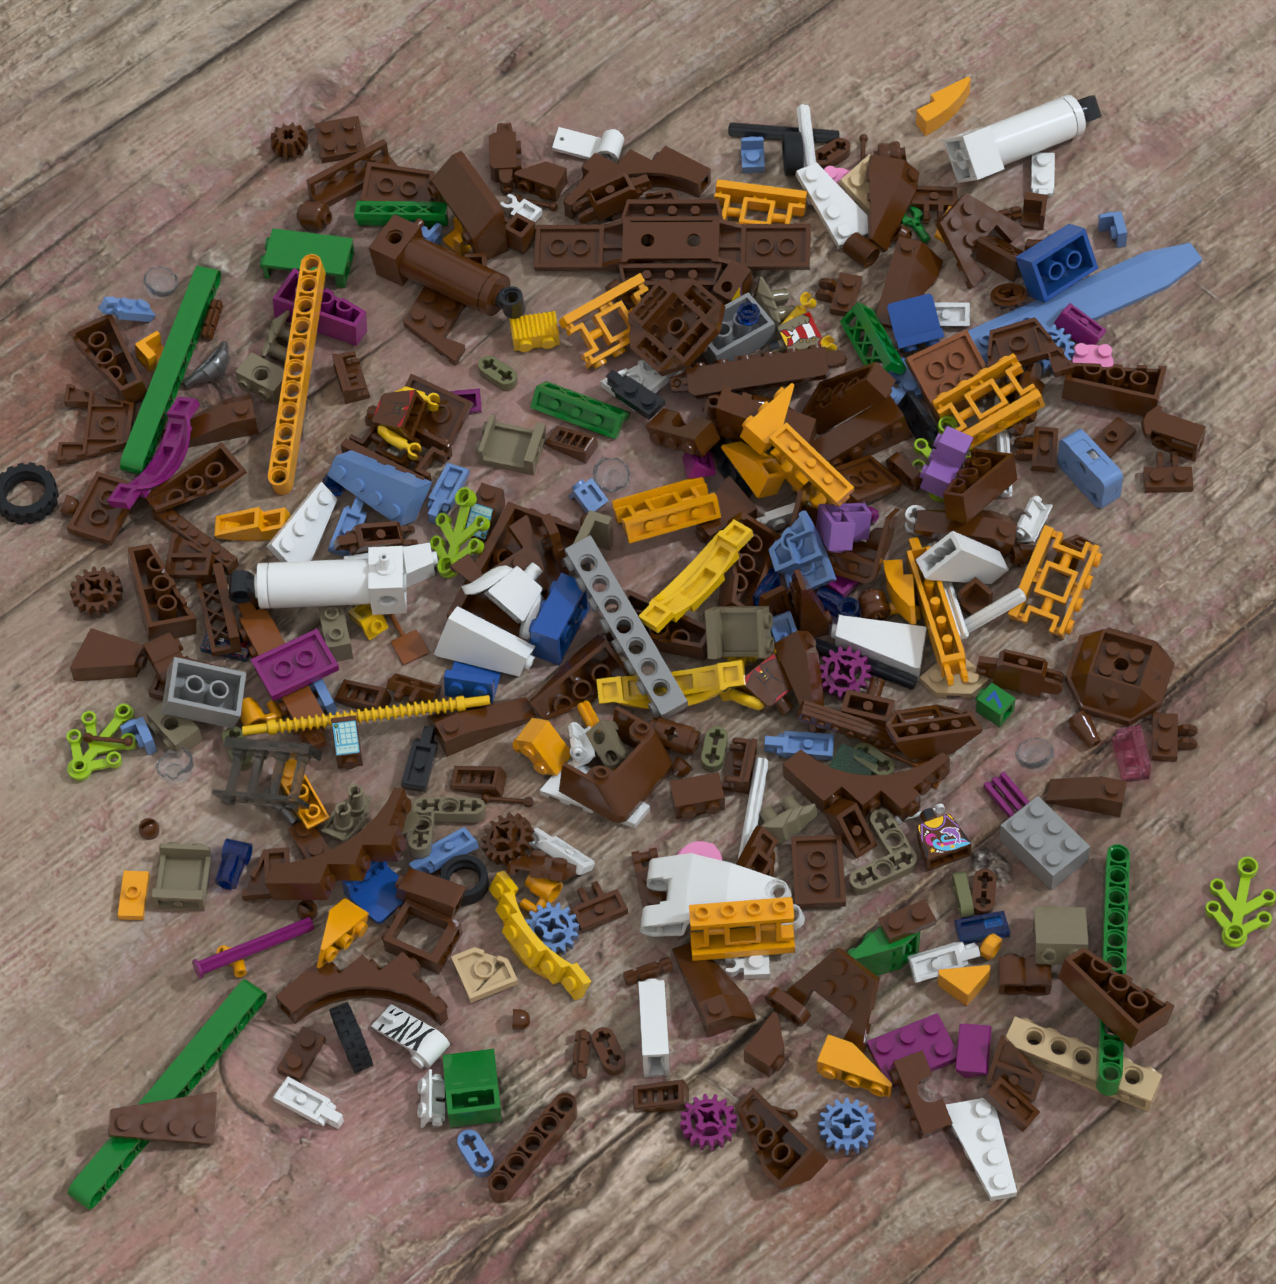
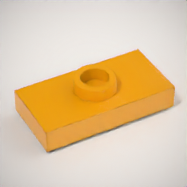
M124 870L117 915L119 920H144L150 879L149 871Z

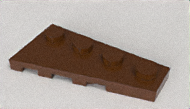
M217 1092L111 1109L109 1111L108 1137L213 1145Z

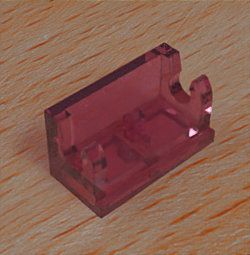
M1141 724L1117 729V736H1113L1111 741L1121 780L1133 782L1149 779L1151 763Z

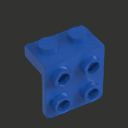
M931 294L893 302L887 306L898 350L903 349L904 352L918 349V344L926 343L928 347L940 342V339L944 338L943 329L940 327L934 299Z
M454 661L452 670L445 671V696L455 698L456 696H464V698L489 695L490 703H493L502 672Z
M371 862L364 881H342L344 895L355 905L367 911L369 917L376 924L383 923L400 905L404 904V902L395 898L397 888L394 886L399 876L388 867L387 862Z

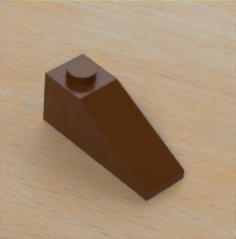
M1102 776L1051 779L1046 803L1120 817L1127 781Z

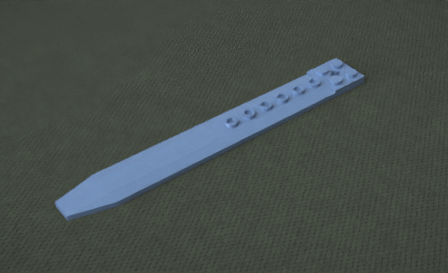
M1191 243L1147 251L1076 282L1047 302L1035 300L972 328L968 332L987 366L990 330L1034 317L1042 326L1046 324L1048 329H1051L1057 317L1069 303L1096 321L1169 288L1202 262V258ZM904 358L901 359L907 370L902 375L892 371L888 372L896 380L895 383L898 384L897 389L891 388L892 393L890 394L897 405L907 391H914L918 399L924 398Z

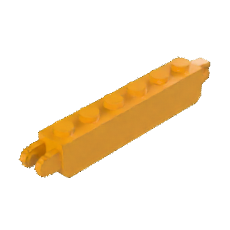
M918 537L910 538V550L906 551V566L909 574H913L914 591L942 678L945 677L947 686H953V675L960 674L963 683H967L969 678L966 670L965 652L942 581L925 579L916 561L918 557L931 547H922Z

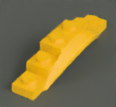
M733 520L724 530L719 531L696 558L663 591L649 602V606L638 616L642 624L659 633L671 620L676 623L688 610L694 612L725 581L724 573L739 559L738 551L754 536L752 529Z
M742 660L671 672L686 697L688 706L710 700L722 693L726 688L746 686L744 663ZM636 676L596 679L599 704L619 703L625 706L649 709L648 703H650V700L646 694L642 696L635 684L638 682ZM657 687L653 692L657 696H664L667 690L663 687Z
M505 870L496 873L488 890L498 901L495 911L503 920L504 927L502 933L505 935L516 957L527 968L549 979L552 984L562 983L575 1001L583 998L592 981L578 963L571 964L549 949L536 936L518 907L515 895L519 888Z

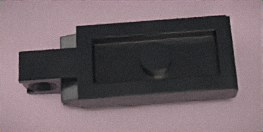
M613 370L606 375L607 385L612 387L611 391L615 394V397L648 420L665 406L664 399L633 378H629L627 375L622 377Z
M907 391L897 406L903 413L908 427L916 440L923 438L927 440L931 450L933 448L936 449L933 444L938 435V427H936L935 422L914 391Z
M726 443L715 444L710 451L718 461V471L725 479L731 476L750 499L753 491L721 448Z
M424 726L421 739L416 738L412 742L401 781L402 788L426 793L438 750V742L434 741V727Z

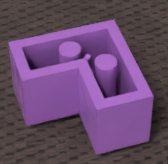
M949 426L946 427L943 435L938 433L933 444L936 449H932L928 458L930 465L925 464L919 476L923 479L920 489L943 498V492L951 480L957 478L959 468L963 467L973 437Z
M846 503L840 507L834 504H818L816 530L829 551L842 553L844 550H852L853 542L869 540L872 513L865 503Z

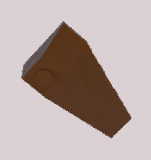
M899 236L876 313L883 327L892 329L887 309L890 303L925 295L929 287L937 282L943 260L922 241Z
M797 630L774 643L775 649L799 704L801 705L806 700L825 707L819 655L815 647L816 641L809 631ZM808 724L812 733L828 731L827 729H820L815 725Z
M526 697L493 701L490 705L470 707L460 712L457 709H454L453 712L447 710L446 713L439 711V714L435 712L427 716V720L430 726L434 727V733L447 757L526 724L531 718L537 719Z

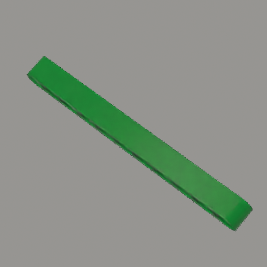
M196 266L123 451L120 460V470L123 472L140 475L153 458L162 435V430L168 419L166 413L175 401L199 339L201 329L204 326L203 323L207 311L210 309V301L214 299L221 280L220 270Z
M1114 844L1108 848L1104 864L1100 958L1112 965V967H1115V969L1111 968L1112 970L1123 975L1124 973L1126 974L1130 852L1124 845ZM1098 1017L1096 1089L1102 1095L1112 1096L1118 1092L1123 1075L1124 1042Z
M242 980L138 1104L187 1097L260 1010L266 1001L267 993L248 980ZM110 1137L72 1182L67 1192L68 1196L88 1210L93 1209L151 1140Z

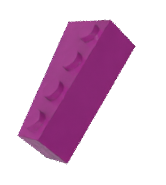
M295 268L273 297L274 318L289 310L290 315L286 320L288 323H292L299 271ZM312 287V288H309V289H307L306 291H311V290H313L314 288H313V287ZM323 289L317 333L357 346L367 332L366 311L344 298L339 299L334 296V292L330 289ZM311 308L305 309L303 312H308Z

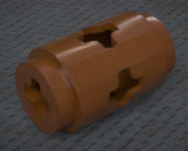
M653 717L649 724L654 728L665 749L685 756L695 754L701 732L696 731L695 727L676 723L673 720L661 717ZM674 732L678 733L677 738L673 737L672 741L668 739L669 735H673Z

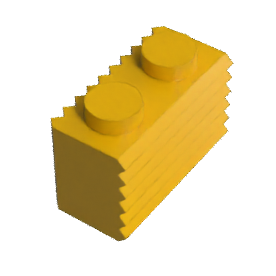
M555 311L543 312L542 314L534 313L533 315L525 314L516 319L509 318L514 351L528 352L534 348L543 347L544 349H551L556 345H560Z

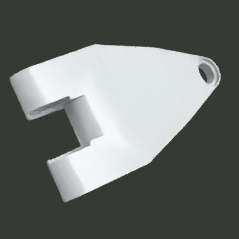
M693 853L653 858L649 861L647 887L654 891H667V899L660 902V904L649 905L643 908L640 932L653 937L682 936L687 925L690 923L689 905L776 898L773 892L778 888L785 889V893L779 898L791 897V891L783 880L730 862ZM793 904L794 912L799 914L798 918L794 923H783L781 925L793 924V929L797 930L804 924L805 916L800 907Z

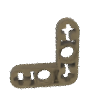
M420 797L416 799L412 806V811L418 813L420 817L416 827L427 825L428 828L418 830L415 827L409 832L408 842L411 856L425 858L431 854L435 822L474 823L482 821L486 815L484 801L471 797ZM446 807H453L456 809L453 812L443 811V809ZM419 840H423L422 847H418Z
M876 809L872 812L870 827L887 855L851 873L849 886L856 894L863 895L910 874L916 868L917 855L893 815L886 809ZM878 818H880L882 821L886 820L885 826L887 830L885 832L882 823H877ZM894 836L899 838L901 842L896 846H891L886 840ZM901 858L910 859V864L901 863ZM883 866L887 867L890 873L887 876H880L876 870ZM860 878V880L862 881L865 880V885H862L861 883H856L857 879Z

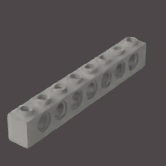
M591 535L565 549L566 557L563 560L568 570H574L578 578L575 581L581 592L586 590L590 597L587 600L590 608L594 613L598 611L602 618L599 622L605 633H611L614 639L611 643L618 654L622 652L626 659L623 662L630 675L634 673L638 682L635 684L641 695L646 694L650 700L648 707L653 716L658 715L661 718L667 719L687 708L688 701ZM585 563L594 565V569L588 572L582 570L581 567ZM601 583L607 588L603 592H597L593 587ZM609 604L618 606V610L614 613L607 612L605 608ZM620 625H628L631 628L625 634L617 630ZM634 645H638L643 651L640 654H632L629 649ZM646 666H651L655 672L652 675H645L641 670ZM657 687H663L667 690V693L664 696H657L653 691Z

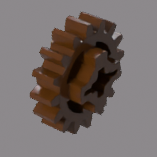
M94 566L92 567V572L84 569V575H76L77 582H71L72 590L69 592L74 607L78 606L80 613L86 610L88 616H91L93 612L100 616L101 611L109 614V607L117 608L116 601H122L121 593L123 592L120 578L115 576L113 570L107 573L105 567L97 571Z
M509 812L506 818L499 815L498 822L496 823L490 821L492 827L490 829L485 828L484 831L487 836L481 838V841L484 843L481 849L485 852L488 859L494 861L496 865L502 862L505 866H508L510 860L514 861L517 857L524 856L525 850L532 849L529 842L535 841L532 835L535 831L525 817L523 818L519 813L513 816Z

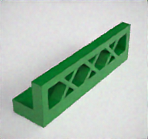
M357 201L354 212V220H357V225L385 226L394 214L414 222L417 218H420L424 221V226H434L436 223L448 226L449 223L448 205L446 202Z
M857 302L840 320V323L864 366L882 361V367L887 372L892 371L902 375L907 368L873 309ZM856 316L855 327H851L849 323ZM861 331H865L863 342H859ZM869 346L874 347L872 357H867Z
M548 381L536 386L530 407L613 439L619 437L622 423L628 420L631 414L627 410Z

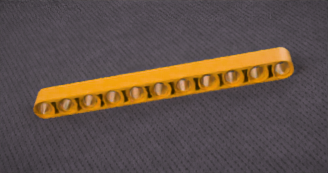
M315 254L306 255L300 265L269 464L268 480L274 492L279 495L288 494L294 485L326 272L320 257ZM312 287L314 288V289L311 290V291H306V290L309 289V288H312ZM311 308L308 312H303L305 309ZM308 329L306 332L300 333L302 330ZM300 350H305L301 354H296ZM301 371L299 375L293 376L295 372ZM292 393H298L294 397H289ZM290 414H295L291 418H286ZM292 435L289 439L283 440L285 436ZM288 457L287 460L280 461L281 458ZM280 478H285L283 482L276 483Z

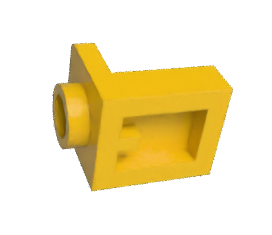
M371 604L356 605L347 611L350 619L363 629L366 638L369 640L388 629V624L383 614L372 615Z

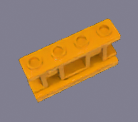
M719 179L716 182L714 199H719L720 206H723L722 216L724 220H727L728 216L739 218L740 224H773V222L791 224L793 215L804 217L806 212L807 191ZM739 203L742 204V208H732L730 204ZM748 209L768 212L767 221L746 219ZM775 209L787 210V215L777 214Z
M641 273L564 315L558 321L561 328L566 329L568 337L576 332L580 333L589 351L581 356V359L586 363L585 367L587 369L592 366L595 369L607 363L606 358L612 355L614 358L619 357L626 352L625 348L630 345L628 314L633 308L627 310L622 300L615 304L612 302L636 289L637 292L630 296L636 306L641 301L640 296L649 290L643 284L645 280ZM618 310L628 329L612 337L601 318ZM593 312H599L591 318L597 327L591 332H588L583 322L576 326L573 325ZM602 336L607 346L617 342L618 345L595 358L592 357V355L599 351L594 342L595 339Z
M1014 353L1000 358L996 364L989 368L981 369L977 375L959 382L955 388L948 392L940 393L932 401L935 411L939 414L940 418L952 414L959 424L956 430L973 437L969 450L1045 406L1042 395L1034 384L1022 389L1015 377L1024 371ZM1007 375L1011 383L999 389L995 381ZM993 390L1000 403L981 414L974 401ZM1017 391L1021 398L1009 404L1005 396ZM966 399L970 407L958 413L954 405ZM975 415L979 423L967 428L964 421Z
M787 422L769 437L768 441L775 447L770 452V456L777 460L787 474L785 480L797 492L808 481L813 484L809 503L812 506L818 508V504H834L840 507L850 498L849 495L854 491V487Z
M703 477L682 480L615 499L611 502L615 521L617 523L622 522L623 531L629 544L721 518L717 495L715 492L708 493L707 484L704 482Z
M1044 525L1019 585V588L1025 593L1026 600L1010 609L1008 617L1013 621H1020L1026 625L1031 614L1052 621L1049 633L1064 639L1066 634L1070 635L1074 628L1075 621L1072 619L1075 612H1080L1083 606L1084 599L1081 597L1085 589L1089 590L1094 578L1091 576L1094 567H1099L1103 554L1100 553V546L1092 545L1089 542L1085 543L1082 552L1061 545L1064 534ZM1054 539L1052 548L1057 552L1063 553L1061 561L1058 565L1046 560L1043 569H1041ZM1088 553H1091L1078 583L1079 572L1068 568L1072 558L1085 562ZM1050 569L1071 577L1063 597L1042 589ZM1036 584L1034 594L1045 598L1042 607L1038 609L1028 605L1023 614L1033 586ZM1071 597L1072 600L1061 627H1058L1061 621L1060 617L1050 613L1053 603L1056 602L1067 606Z
M792 897L689 905L691 931L703 930L701 932H690L692 961L795 953L793 924L781 925L783 923H794ZM754 926L752 928L730 929L733 927Z

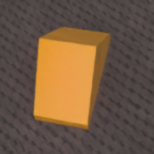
M990 965L939 969L937 984L965 1006H968L989 982Z

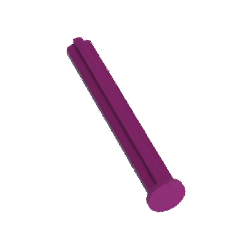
M308 917L203 960L197 961L194 959L192 960L194 971L197 977L202 979L205 973L314 930L313 921Z

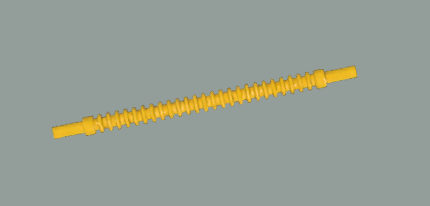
M489 695L470 698L456 696L454 700L449 697L448 701L442 698L440 702L435 699V702L428 700V703L421 701L420 704L414 702L413 705L407 703L406 706L400 703L399 707L393 704L392 708L386 705L384 709L379 706L377 710L372 707L371 710L364 708V711L357 709V712L350 710V713L343 711V714H339L337 711L336 715H332L330 712L328 716H325L322 713L321 717L315 714V717L311 718L308 715L306 719L303 716L300 719L294 717L293 720L286 718V721L279 719V722L273 719L268 720L264 724L242 726L243 736L268 733L271 736L277 735V732L283 734L284 731H288V733H291V730L298 732V729L305 731V728L312 730V727H316L318 730L319 726H323L325 729L327 725H330L332 728L331 718L356 715L357 722L361 724L362 721L369 723V720L376 722V719L383 721V718H387L389 721L390 717H394L396 720L398 716H401L403 719L405 715L411 718L413 714L418 717V714L425 716V713L432 715V712L439 714V711L446 713L447 710L453 712L454 709L460 712L470 707L490 705Z

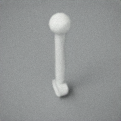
M937 804L933 808L937 814L945 811L943 804ZM922 811L917 812L913 817H908L905 820L920 817V813ZM898 816L894 817L897 824L903 823Z

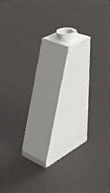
M951 531L916 559L927 580L969 583L976 577L983 584H992L1009 571L1000 551L954 531Z
M430 543L403 547L407 571V587L435 576L434 566H437L438 558L436 551L431 552ZM368 553L344 556V559L368 558Z
M457 606L446 622L434 655L519 677L524 669H530L535 659L532 656L535 646Z
M839 615L838 623L833 624L831 638L835 639V645L841 646L844 649L851 646L852 652H856L859 649L861 655L918 677L917 681H919L927 627Z
M647 979L639 982L644 1078L670 1076L664 980Z

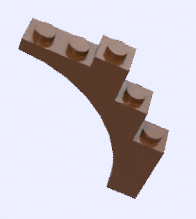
M667 146L660 153L657 152L652 160L631 149L625 156H621L617 163L594 153L582 165L583 178L578 181L576 188L572 193H568L563 201L565 216L570 219L576 217L579 213L574 212L572 209L574 202L587 197L586 191L590 187L620 173H627L629 178H636L646 174L652 187L674 189L699 198L711 183V169Z
M801 749L782 764L783 777L812 804L814 803L823 814L824 810L844 798L856 802L863 817L878 809L882 803L895 816H898L902 822L908 817H913L919 811L920 795H925L933 784L938 780H944L950 772V758L944 752L913 769L887 775H861L837 770L815 760Z
M394 788L377 816L346 842L308 859L272 864L265 885L273 900H328L332 890L335 888L336 881H364L371 862H399L402 851L406 848V839L401 832L404 829L407 814L411 811V800L407 797L404 788Z
M401 952L382 969L373 959L368 960L363 954L342 972L333 962H327L320 969L316 967V962L276 995L278 1007L295 1024L310 1013L329 1004L358 998L388 999L409 1005L428 1015L440 1026L448 1020L447 1004L441 997H435L430 993L429 986L421 978L419 962L412 956L409 958L404 952Z

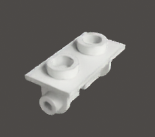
M1033 496V498L1028 500L1024 510L1026 514L1021 515L1017 523V539L1015 543L1035 542L1053 507L1052 504L1043 505L1042 499L1039 496Z
M572 722L567 727V733L571 737L570 755L573 758L574 767L579 768L589 763L595 757V751L585 734L591 727L588 726L583 729L578 723Z
M429 1069L423 1078L419 1079L417 1088L418 1093L421 1094V1102L417 1111L418 1118H421V1128H424L428 1122H432L433 1126H442L443 1121H445V1102L436 1101V1099L443 1100L445 1098V1080L441 1074L432 1075V1070Z

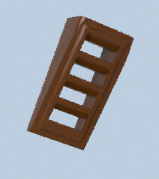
M556 426L546 440L545 445L587 463L598 447V440L593 435ZM558 434L562 435L559 441H554ZM566 438H569L567 444L563 443L566 440Z
M346 679L343 680L334 698L335 702L354 709H360V711H364V708L371 710L372 707L377 710L379 706L384 709L386 705L389 706L392 699L386 688ZM353 689V692H352L350 698L347 697L348 694H349V692H350V690Z
M454 766L450 789L482 795L488 793L490 796H503L506 773L502 767ZM463 774H466L465 783H461ZM473 776H476L475 782L472 783ZM483 777H486L485 783H482Z
M683 1079L633 1086L634 1112L684 1111L685 1104L689 1103V1087ZM654 1092H657L658 1102H654ZM664 1092H668V1100H667V1101H665V1093H664ZM675 1092H678V1099H675ZM643 1093H647V1103L643 1104Z

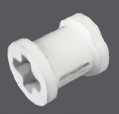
M912 505L905 512L907 520L905 530L913 536L921 535L913 532L917 511L925 510V508L919 505Z

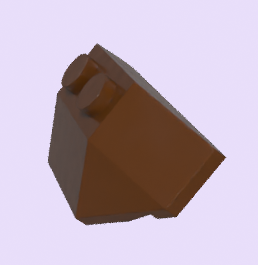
M942 705L896 710L885 725V729L895 746L910 760L937 756L942 752L945 754L954 753L983 730L972 711L965 710L962 712L958 709Z

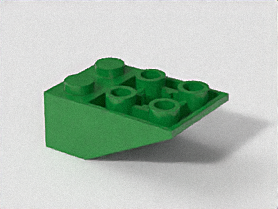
M879 927L874 932H868L863 938L862 943L856 949L854 947L851 948L847 953L876 976L902 969L908 963L907 956L919 953L920 932L889 944L882 929Z
M494 1049L443 1055L450 1128L502 1121Z

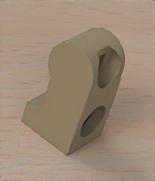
M600 720L585 734L604 765L611 770H616L630 753L616 732L619 729L615 721Z

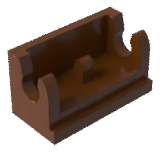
M354 351L332 354L334 369L345 404L370 398L359 358H354L356 357Z
M736 737L732 740L733 744H730L722 788L724 791L749 794L757 755V739Z

